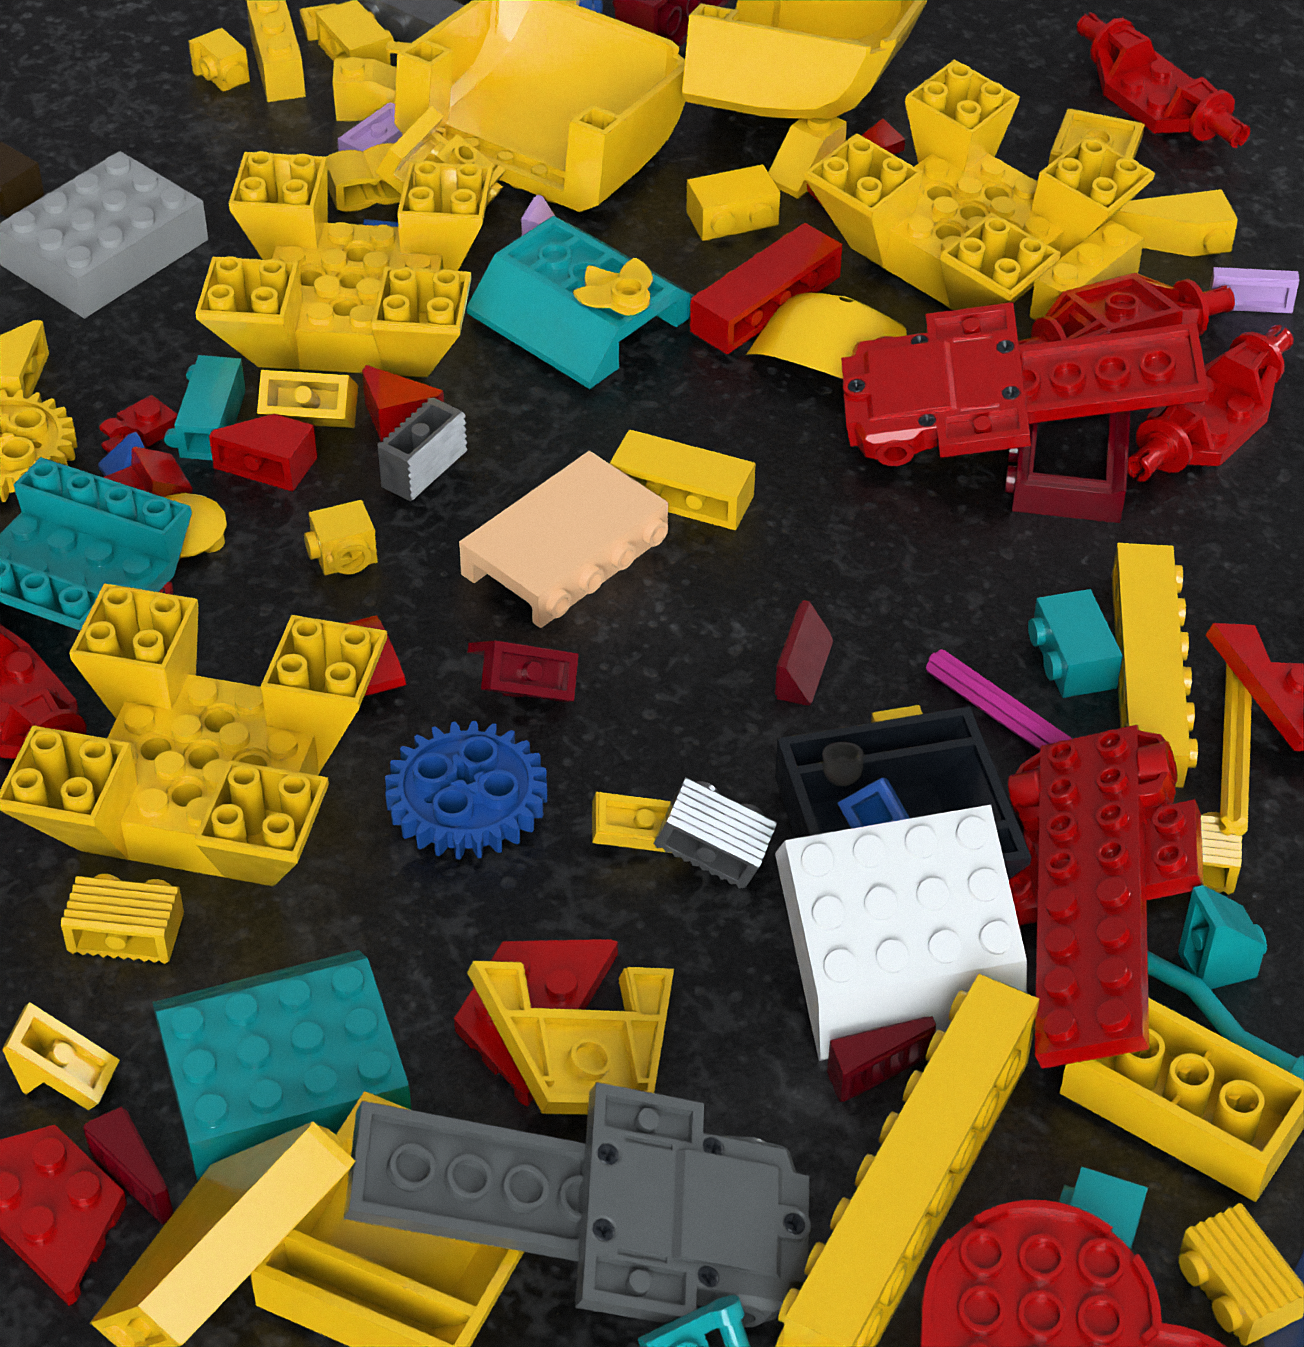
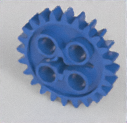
M472 721L467 731H461L456 722H451L450 733L446 734L434 726L432 727V739L427 740L420 735L414 736L415 749L402 746L400 748L401 760H391L390 762L391 774L385 776V796L387 810L391 811L392 824L401 825L402 837L404 839L416 835L417 848L419 849L426 847L431 842L435 843L436 856L442 855L450 847L454 848L456 859H461L465 849L470 848L473 849L477 858H482L483 847L488 845L497 853H501L503 839L506 838L512 843L519 844L520 830L533 832L534 818H542L544 815L543 803L548 800L546 768L541 767L540 754H530V742L528 740L515 744V731L513 730L506 732L501 737L497 736L496 724H491L485 732L478 731L477 721Z

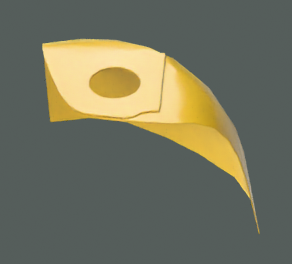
M808 292L789 298L779 307L746 355L760 354L772 356L843 379L841 358L850 357L857 342L875 340L883 336H905L907 333L906 328L901 323L854 299L845 296Z

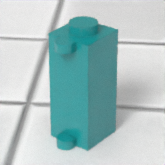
M198 355L196 364L188 368L186 377L189 380V384L174 424L175 429H168L164 437L166 445L178 448L180 458L212 460L210 433L215 429L236 423L246 392L241 358Z

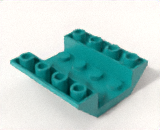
M552 216L493 256L467 305V314L588 389H591L619 369V342L655 316L678 327L690 318L691 298L695 295L650 269L653 275V282L648 288L650 304L645 310L635 315H623L611 308H594L580 303L573 295V291L586 286L585 273L589 265L610 272L620 273L622 267L632 258L584 230Z
M42 457L13 484L21 513L0 533V603L81 630L104 583L159 592L174 577L192 515L189 505Z

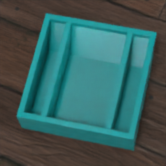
M359 950L152 1002L197 1181H199L211 1164L310 1122L325 1127L336 1135L364 1091L412 1110L409 1083L368 958Z

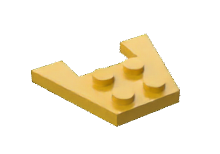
M493 961L472 962L467 974L542 1114L588 1115L589 1091L596 1082L654 1093L674 969L624 968L618 979L625 1011L531 1008L524 964Z

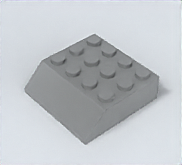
M119 151L0 223V265L85 319L208 240L203 200Z

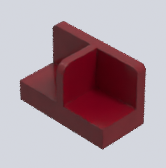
M496 640L468 643L467 653L484 655L481 690L500 692L503 696L507 697L527 696L562 702L574 701L579 653Z

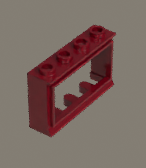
M1131 411L1109 413L1105 480L1034 473L1038 423L1029 424L1031 446L1009 449L1008 462L1016 463V466L1008 465L1005 492L1014 493L1012 511L1120 523L1127 484Z

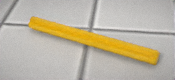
M1227 663L1219 829L1226 836L1234 833L1240 837L1248 831L1252 696Z

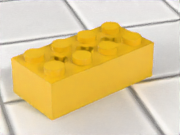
M1148 998L1149 1050L1065 1065L1060 1094L1254 1202L1258 1200L1304 1129L1303 1079Z

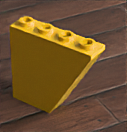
M310 1122L211 1164L90 1323L116 1347L182 1346L350 1170L355 1160L342 1149L340 1139L332 1131L318 1126L314 1122Z

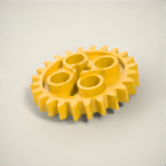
M4 389L0 390V499L2 502H6L9 493L15 492L13 484L40 457L68 466L67 461H72L76 458L74 448H77L78 445L72 417H67L65 407L56 408L55 399L51 398L42 402L38 392L27 399L24 397L22 389H19L13 397H7L6 391Z

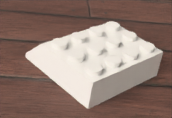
M991 805L785 840L775 853L819 1061L828 1059L829 1046L832 1039L927 1016H933L936 1022V1031L939 1029L946 1032L952 1022L948 1020L956 995L960 990L968 992L978 974L1027 993V958Z

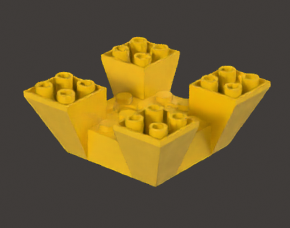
M954 59L906 95L905 105L918 160L916 166L908 164L856 133L805 172L804 179L853 250L952 310L1016 302L1034 286V283L1052 265L1102 227L1154 179L1155 172L1139 164L1136 160L1128 158L1105 145L1102 141L1086 134L1039 173L1038 182L1002 160L995 158L1018 105L1020 96Z
M264 151L255 153L244 152L230 197L229 209L263 260L231 256L212 257L195 312L196 319L257 367L362 373V369L368 365L398 376L428 377L461 333L471 284V272L458 271L483 224L493 175V166H482L473 163L447 164L435 163L433 161H410L397 212L398 227H392L389 225H357L345 222L328 223L327 157L311 156L308 154H271Z
M104 583L69 654L71 661L113 714L116 721L108 738L32 726L0 789V811L82 852L275 886L299 861L329 785L328 777L318 775L359 710L387 640V631L291 615L261 687L196 676L197 599Z

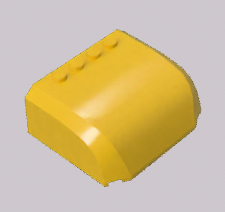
M472 0L397 53L394 124L404 134L433 106L444 115L436 131L447 141H450L456 134H459L495 165L493 171L501 165L506 171L499 180L510 184L513 188L541 195L548 202L558 203L581 212L598 206L635 175L668 140L679 121L686 102L682 94L685 59L679 55V46L669 39L565 0Z
M737 0L736 10L700 3L689 15L682 86L683 97L689 103L765 117L799 119L835 118L854 109L871 91L908 38L928 0Z

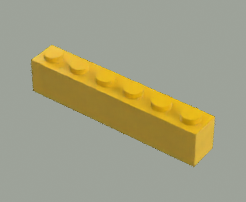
M1117 543L1111 577L1115 640L1123 655L1118 680L1120 727L1138 725L1140 731L1161 734L1169 742L1174 754L1178 775L1176 787L1183 788L1187 769L1196 767L1198 757L1197 739L1189 738V732H1192L1194 727L1195 707L1193 702H1186V696H1189L1191 691L1192 671L1191 667H1183V661H1186L1188 656L1189 636L1188 632L1180 631V626L1183 627L1185 622L1186 601L1185 598H1178L1177 595L1182 590L1183 567L1182 565H1175L1174 546Z

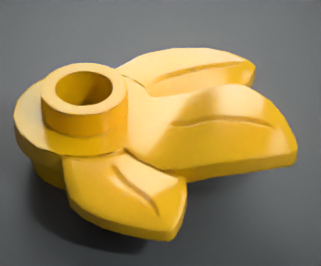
M637 258L629 260L622 267L620 273L610 272L589 265L585 273L586 286L574 290L573 295L580 303L589 307L611 308L623 315H635L645 310L650 304L648 288L653 282V275L650 269Z

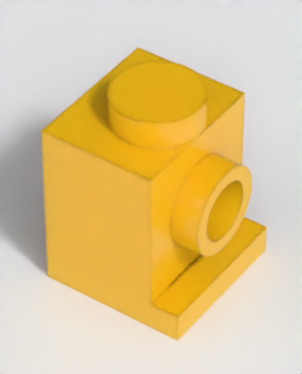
M223 28L189 40L192 68L196 76L203 74L205 79L211 80L223 92L250 81L246 48Z

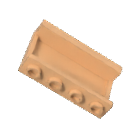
M588 451L459 541L461 575L475 583L488 574L528 602L532 607L533 623L542 628L554 618L564 615L569 607L584 596L594 593L603 582L618 571L628 568L645 551L659 545L668 533V502L596 454Z

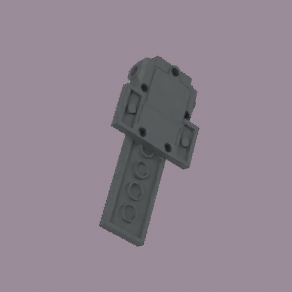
M596 1082L589 1091L586 1144L362 1101L356 1110L351 1157L355 1160V1163L349 1170L344 1219L578 1261L575 1308L668 1324L696 1310V1305L703 1307L719 1298L736 1295L739 1297L745 1312V1316L741 1319L743 1327H753L776 1319L790 1289L794 1287L800 1290L808 1277L804 1274L808 1260V1235L811 1229L809 1219V1176L796 1173L791 1154L785 1147L767 1143L755 1137L717 1136L703 1133L704 1103Z

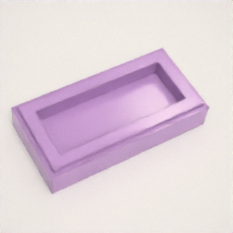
M1213 267L1209 290L1223 285L1231 288L1235 298V306L1232 311L1292 313L1299 285L1298 271Z

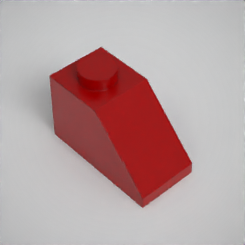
M277 414L215 429L209 435L214 469L292 492L317 459L314 425Z

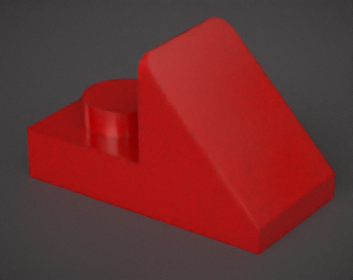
M134 447L131 450V466L103 477L161 497L181 493L191 494L193 491L192 486L172 454L140 447Z

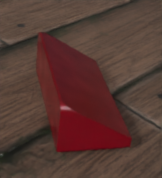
M803 600L802 603H799L777 664L775 695H777V699L802 705L812 704L833 644L829 630L810 601Z

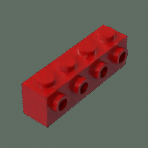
M803 223L692 297L690 305V332L728 355L760 333L779 307L789 298L802 293H818L840 277L842 244L809 224Z

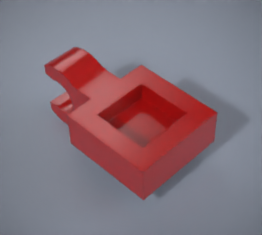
M150 395L117 413V418H109L100 424V431L110 437L109 440L102 443V448L110 453L128 434L137 432L144 447L147 448L163 439L168 429H175L174 424L178 414L153 395Z

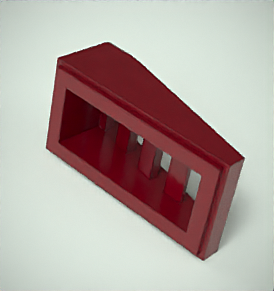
M933 1016L832 1039L829 1046L827 1073L839 1102L849 1100L925 1060L928 1047L936 1031V1022Z
M119 1107L85 1123L83 1130L92 1157L162 1225L166 1224L173 1215L167 1186L127 1110Z

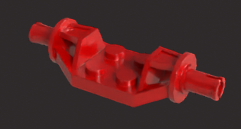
M1090 12L1089 16L1085 14L1077 24L1078 34L1092 42L1090 50L1091 59L1097 65L1103 95L1137 121L1145 124L1144 126L1153 133L1190 132L1192 137L1199 141L1210 140L1218 135L1233 148H1237L1238 145L1241 146L1246 142L1250 135V127L1232 116L1234 98L1229 92L1217 90L1204 77L1192 79L1154 51L1150 38L1136 31L1132 22L1125 18H1116L1106 24L1094 13Z
M1131 273L1063 291L1046 315L1037 318L1033 323L1031 338L1020 340L1018 344L1019 346L1189 323H1197L1199 336H1202L1207 329L1209 316L1232 311L1235 306V298L1231 288H1227V285L1203 292L1197 283L1190 279L1177 281L1172 287L1138 273Z
M1274 325L1265 335L1256 332L1242 333L1233 340L1228 351L1204 365L1209 388V401L1154 408L1148 414L1147 419L1139 425L1136 432L1139 450L1128 458L1127 472L1129 475L1135 478L1144 469L1145 471L1138 476L1137 480L1142 482L1148 480L1157 469L1174 473L1181 471L1188 465H1222L1267 422L1275 383L1281 379L1284 373L1282 353L1292 347V333L1285 328L1275 337L1281 330L1282 325Z
M0 624V758L16 759L32 726L86 735L87 725L80 716L77 699L27 642Z

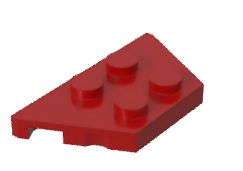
M612 939L503 941L491 961L524 964L531 1008L586 1010L618 955V942ZM474 987L454 1018L455 1032L470 1048L480 1052L483 1063L494 1075L500 1073L514 1088L515 1098L521 1104L529 1106L533 1096Z
M51 1125L0 1139V1237L70 1307L77 1301L81 1293L79 1284L91 1261L97 1262L106 1245V1235L112 1227L116 1226L127 1205L124 1190L56 1125Z

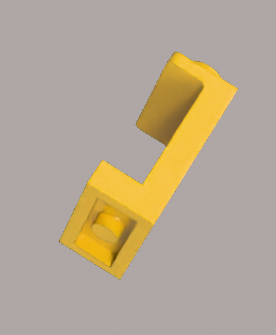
M433 106L388 150L375 171L377 175L400 194L403 191L409 162L425 161L437 143L440 141L444 145L449 143L436 131L444 115ZM501 165L493 171L487 205L493 201L503 188L498 183L506 171Z

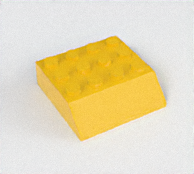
M364 1091L336 1134L342 1143V1149L351 1156L356 1110L362 1101L402 1109L407 1108ZM348 1171L250 1273L256 1306L347 1346L470 1347L524 1252L344 1219L349 1177Z

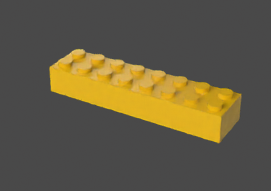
M981 974L977 975L968 992L963 990L958 992L949 1012L948 1020L952 1022L946 1032L939 1029L936 1031L927 1050L926 1060L929 1062L923 1072L915 1070L906 1085L903 1094V1101L906 1103L900 1114L892 1111L883 1125L879 1137V1143L882 1144L876 1156L867 1154L862 1161L855 1179V1186H858L851 1200L843 1197L837 1205L830 1223V1229L833 1230V1233L826 1245L817 1242L811 1251L804 1274L808 1276L800 1290L792 1287L786 1295L778 1316V1320L784 1323V1327L776 1347L877 1346L1028 1064L1039 998Z

